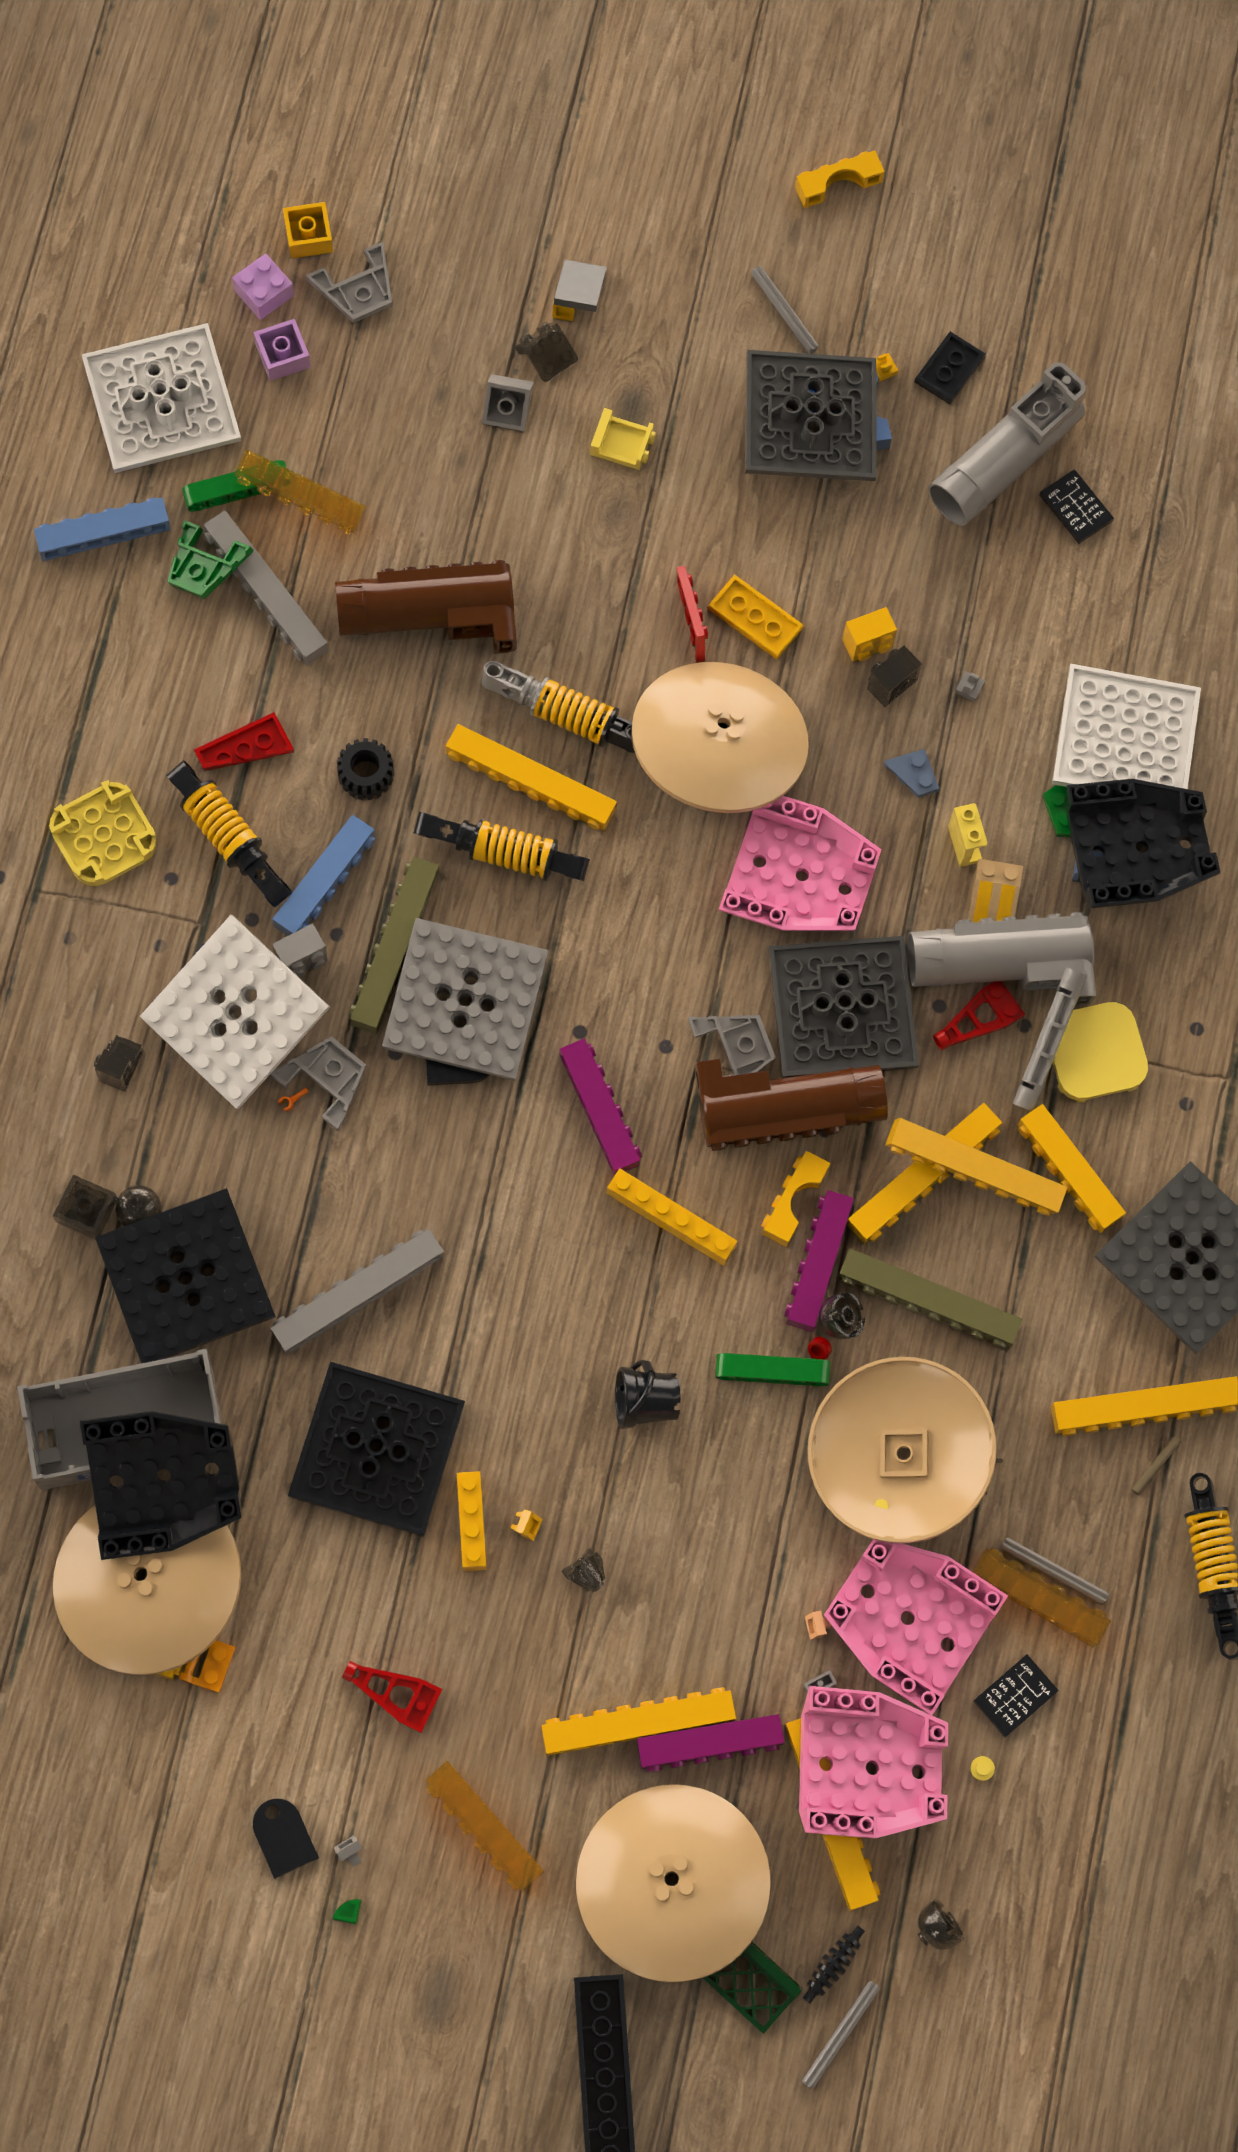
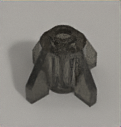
M590 1548L573 1565L561 1571L568 1580L583 1587L587 1592L590 1590L596 1592L604 1585L603 1560L597 1552L593 1553Z

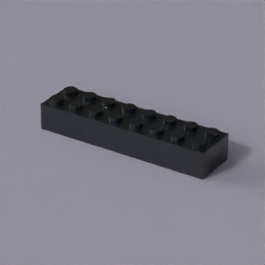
M623 1974L574 1977L585 2152H635Z

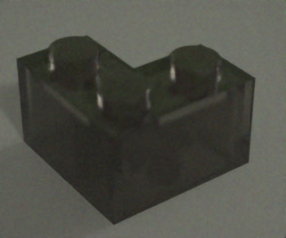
M116 1035L114 1041L110 1040L102 1055L98 1054L94 1062L99 1081L125 1092L144 1052L142 1045Z

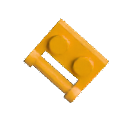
M216 1640L209 1648L199 1678L192 1676L199 1658L198 1656L186 1663L184 1672L180 1673L179 1680L220 1694L236 1647Z

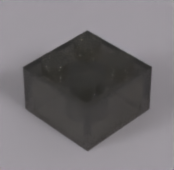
M905 645L899 650L897 648L892 650L888 654L887 660L883 663L878 662L871 669L867 689L884 707L888 706L918 681L922 663Z
M73 1175L53 1214V1218L56 1223L95 1239V1237L101 1235L118 1198L116 1193Z

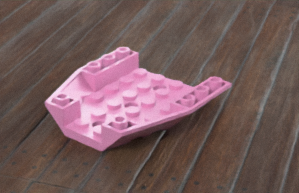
M782 796L775 802L752 811V816L727 889H725L719 911L782 931H855L882 849L824 808ZM754 859H764L766 862L765 866L756 867L753 863ZM803 871L807 873L808 879L800 881L796 878V874ZM847 885L850 887L851 893L843 895L839 892V887Z
M873 1539L824 1616L872 1677L927 1714L933 1715L948 1688L1008 1595L949 1556L905 1544L887 1543ZM863 1586L873 1588L874 1595L872 1598H864L862 1596L861 1588ZM902 1613H911L914 1617V1622L911 1625L902 1623ZM943 1639H950L953 1642L954 1648L952 1651L946 1652L941 1648V1641Z
M809 1686L801 1715L799 1813L805 1833L876 1839L946 1820L947 1795H942L941 1790L942 1749L948 1747V1722L880 1692ZM821 1758H825L830 1762L829 1771H824L820 1768L819 1761ZM868 1762L875 1764L877 1768L875 1775H870L866 1771V1764ZM914 1766L921 1768L923 1772L921 1779L913 1776L912 1768Z

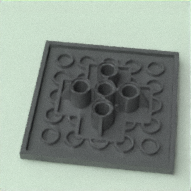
M747 350L745 473L875 481L876 358Z
M904 936L769 946L782 1078L848 1069L849 1067L859 1068L879 1065L882 1071L919 1067ZM843 978L848 984L841 986L836 980ZM868 998L873 1004L867 1006L861 1000ZM846 1000L850 1006L842 1007L839 1001ZM824 1002L827 1008L820 1009L816 1006V1003ZM849 1022L852 1028L845 1029L841 1026V1023Z
M1190 1161L1095 1255V1258L1196 1355L1238 1312V1206ZM1169 1240H1176L1179 1243V1248L1171 1247ZM1208 1240L1212 1248L1207 1249L1203 1247L1201 1241ZM1186 1256H1193L1196 1259V1264H1189L1186 1261ZM1170 1272H1178L1180 1280H1174L1170 1276ZM1203 1272L1211 1273L1213 1280H1206L1203 1277Z

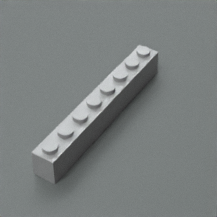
M223 511L203 524L205 530L203 536L209 545L214 544L217 548L216 553L219 558L224 559L235 540L249 545L254 550L232 572V575L235 578H240L243 582L241 585L248 595L251 593L254 596L256 606L260 611L264 610L267 613V619L273 628L277 626L281 632L279 633L285 644L290 643L294 648L292 651L295 657L309 665L328 652L327 641L229 514Z
M429 1229L417 1231L407 1243H398L391 1249V1253L386 1256L383 1254L372 1260V1265L355 1270L352 1273L353 1276L348 1280H339L332 1286L333 1289L329 1292H320L313 1297V1302L306 1306L302 1304L293 1310L294 1314L287 1318L283 1316L273 1323L274 1326L271 1327V1332L286 1356L443 1258L444 1251Z

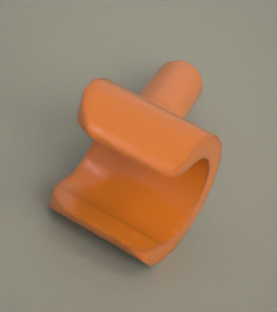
M305 1087L290 1098L286 1096L281 1097L278 1104L281 1105L285 1101H289V1106L283 1109L289 1112L293 1109L294 1103L309 1091Z

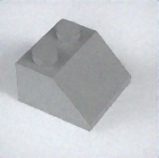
M491 374L487 382L482 424L525 431L534 382Z

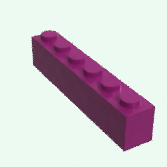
M584 1038L560 1048L559 1055L613 1175L615 1176L619 1168L626 1172L640 1166L641 1151L638 1145L634 1146L630 1139L633 1137L628 1124L624 1125L621 1119L624 1117L619 1104L615 1105L612 1099L614 1092L611 1085L605 1084L603 1079L605 1073L601 1064H596L594 1057L596 1053L592 1044H587Z
M827 1190L826 1196L821 1195L817 1209H820L821 1212L819 1218L814 1217L810 1229L815 1232L812 1239H807L804 1252H808L806 1261L801 1260L797 1273L801 1274L800 1281H794L791 1295L795 1297L792 1304H787L784 1314L785 1317H788L787 1325L810 1332L814 1331L854 1198Z
M779 1714L641 1737L636 1740L641 1769L647 1768V1772L660 1771L661 1766L671 1765V1768L683 1767L685 1762L693 1760L695 1764L709 1762L708 1758L718 1756V1760L733 1758L732 1754L740 1752L742 1756L754 1755L757 1749L765 1748L766 1752L780 1750L779 1746L785 1743Z

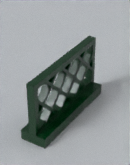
M751 1942L747 1949L739 1956H745L749 1960L750 1971H735L734 1960L731 1972H716L709 1975L715 1976L716 1982L709 1976L703 1979L764 2034L803 1988L756 1944ZM752 1964L756 1966L759 1970H753ZM763 1973L767 1977L768 1987L754 1988L753 1974ZM750 1974L751 1988L736 1989V1975ZM718 1975H733V1989L723 1990L719 1986ZM771 1981H772L777 1987H771ZM782 1990L788 1996V1999L782 2005H772L771 1991ZM754 1991H768L769 2005L755 2006ZM734 1992V1999L728 1993ZM737 1992H751L752 2006H741L737 2003ZM772 2008H779L773 2015ZM752 2009V2015H750L746 2010ZM755 2009H769L770 2019L764 2026L755 2019Z

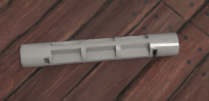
M1068 967L1065 968L1013 1104L1030 1111L1035 1109L1056 1052L1067 1029L1069 1019L1087 978L1086 974Z

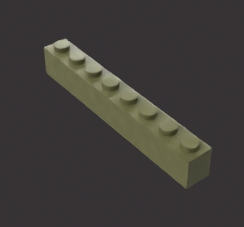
M413 856L411 863L407 862L403 873L406 876L403 883L400 882L397 887L396 895L398 898L396 903L392 902L388 911L389 921L384 923L381 928L380 936H382L380 944L376 943L372 952V956H375L372 964L368 963L364 976L367 978L364 985H359L356 997H359L356 1005L352 1004L348 1015L351 1018V1026L377 1034L401 974L415 919H422L439 875L438 864Z
M851 1248L838 1276V1279L842 1280L841 1283L846 1286L860 1287L868 1295L876 1296L877 1294L882 1296L890 1304L897 1305L899 1303L904 1305L912 1313L919 1314L921 1312L926 1314L928 1319L937 1323L941 1321L950 1324L949 1327L961 1332L965 1330L970 1332L971 1336L978 1340H984L985 1338L992 1341V1344L1000 1349L1011 1348L1023 1320L1020 1317Z

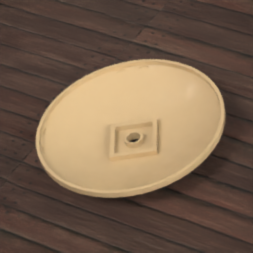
M700 662L688 664L660 676L640 697L635 708L631 727L636 757L650 779L664 792L680 802L698 809L717 813L752 811L780 799L795 785L801 776L808 756L807 728L798 707L788 694L767 677L748 668L728 663ZM725 723L729 728L723 729L718 724Z
M893 1357L877 1360L845 1376L831 1389L820 1404L812 1422L808 1440V1463L811 1477L826 1507L838 1520L853 1531L865 1537L887 1543L904 1544L925 1541L940 1536L960 1524L973 1512L984 1497L990 1485L996 1464L997 1445L994 1425L989 1411L977 1391L964 1378L939 1363L915 1357ZM902 1448H907L911 1451L910 1457L906 1460L898 1458V1452ZM883 1499L888 1503V1509L880 1508L874 1504L877 1500Z
M95 1505L77 1521L67 1535L57 1557L53 1577V1597L55 1609L65 1633L85 1656L97 1664L119 1673L131 1675L159 1674L181 1667L194 1660L221 1635L234 1612L241 1586L239 1551L227 1525L173 1551L101 1560L98 1543L99 1526ZM141 1569H146L147 1577L142 1581H137L136 1573Z
M687 1785L650 1787L627 1796L616 1803L600 1818L591 1830L580 1854L576 1876V1894L582 1919L589 1934L602 1952L621 1968L634 1975L649 1980L669 1983L687 1982L707 1977L720 1971L737 1959L751 1944L764 1921L771 1888L768 1858L759 1835L748 1819L724 1798L707 1790ZM669 1873H675L679 1876V1881L675 1886H668L665 1883V1877Z

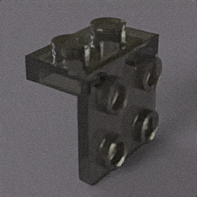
M544 322L536 328L537 332L533 335L527 334L519 340L520 344L515 348L519 354H527L544 382H549L576 363L578 356L558 323Z

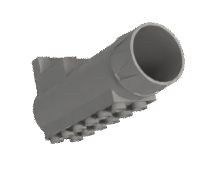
M1054 363L1043 372L1041 381L1010 408V412L958 460L949 465L929 485L928 492L937 509L948 520L959 526L966 525L982 512L987 505L997 498L1084 417L1085 407L1082 401L1086 390L1084 381L1063 363Z
M1083 912L1071 913L1070 916L1061 917V914H1050L1047 918L1030 915L1026 916L1025 919L1016 920V917L1002 918L1003 921L984 918L980 922L971 923V920L966 919L957 921L958 924H954L952 929L936 928L935 930L911 931L908 934V968L913 987L1021 980L1022 991L1058 989L1065 968L1068 967L1087 975L1075 1005L1092 1003L1097 997L1093 969V934L1088 916H1084Z

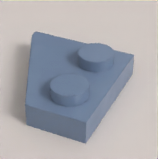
M925 749L884 761V767L887 770L890 769L898 777V780L903 785L908 786L917 798L939 792L940 788Z

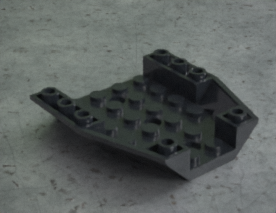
M1138 779L1067 785V821L1083 898L1091 908L1157 902L1221 873L1216 852H1210L1204 825L1207 809L1203 792ZM1186 840L1190 843L1191 847L1183 848L1179 841ZM1144 845L1147 848V852H1139L1136 846ZM1099 849L1103 852L1104 856L1096 857L1093 855L1092 850Z
M154 1411L80 1420L83 1445H86L99 1526L98 1543L101 1560L173 1551L242 1517L234 1445L228 1425ZM209 1463H215L219 1467V1471L215 1474H210L206 1471L205 1466ZM162 1469H166L171 1473V1478L161 1480L157 1473ZM112 1476H120L123 1479V1484L118 1487L113 1486L110 1483V1478Z

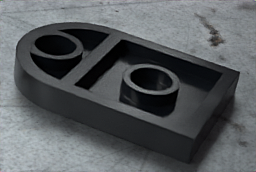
M426 1059L427 1086L478 1083L489 1076V1074Z
M276 1798L268 1800L259 1806L253 1817V1830L274 1879L319 1859L301 1815L291 1802ZM271 1805L279 1808V1815L275 1819H269L265 1814L266 1809Z

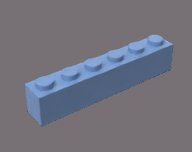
M162 497L149 498L145 502L137 504L129 503L117 509L108 508L97 514H84L76 519H64L60 523L52 525L43 524L35 528L34 533L43 562L169 531L171 528Z
M352 814L273 917V926L289 936L307 927L313 918L317 919L323 910V904L326 901H331L334 897L335 889L339 883L343 884L347 880L348 872L352 866L356 867L360 863L365 849L369 850L375 843V830Z

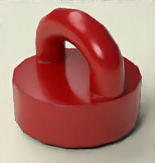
M815 1337L808 1345V1353L813 1359L825 1360L832 1352L830 1342L823 1337Z

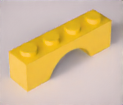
M865 151L856 157L844 158L838 163L823 165L811 172H802L796 176L795 189L803 207L807 208L824 202L826 189L836 181H853L864 189L882 183L885 171L876 151Z
M808 1151L804 1153L803 1157L800 1155L797 1157L793 1168L796 1169L793 1176L788 1174L782 1187L786 1188L782 1196L779 1194L776 1196L772 1207L775 1208L772 1215L767 1214L761 1224L764 1227L762 1235L785 1247L788 1246L799 1224L791 1210V1199L803 1189L819 1188L831 1163Z
M480 1471L457 1473L463 1571L487 1570Z

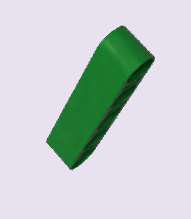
M276 460L188 484L182 488V493L188 511L196 512L285 488L291 484V479L285 461Z
M719 1353L716 1355L715 1378L728 1381L829 1386L831 1362L823 1359Z

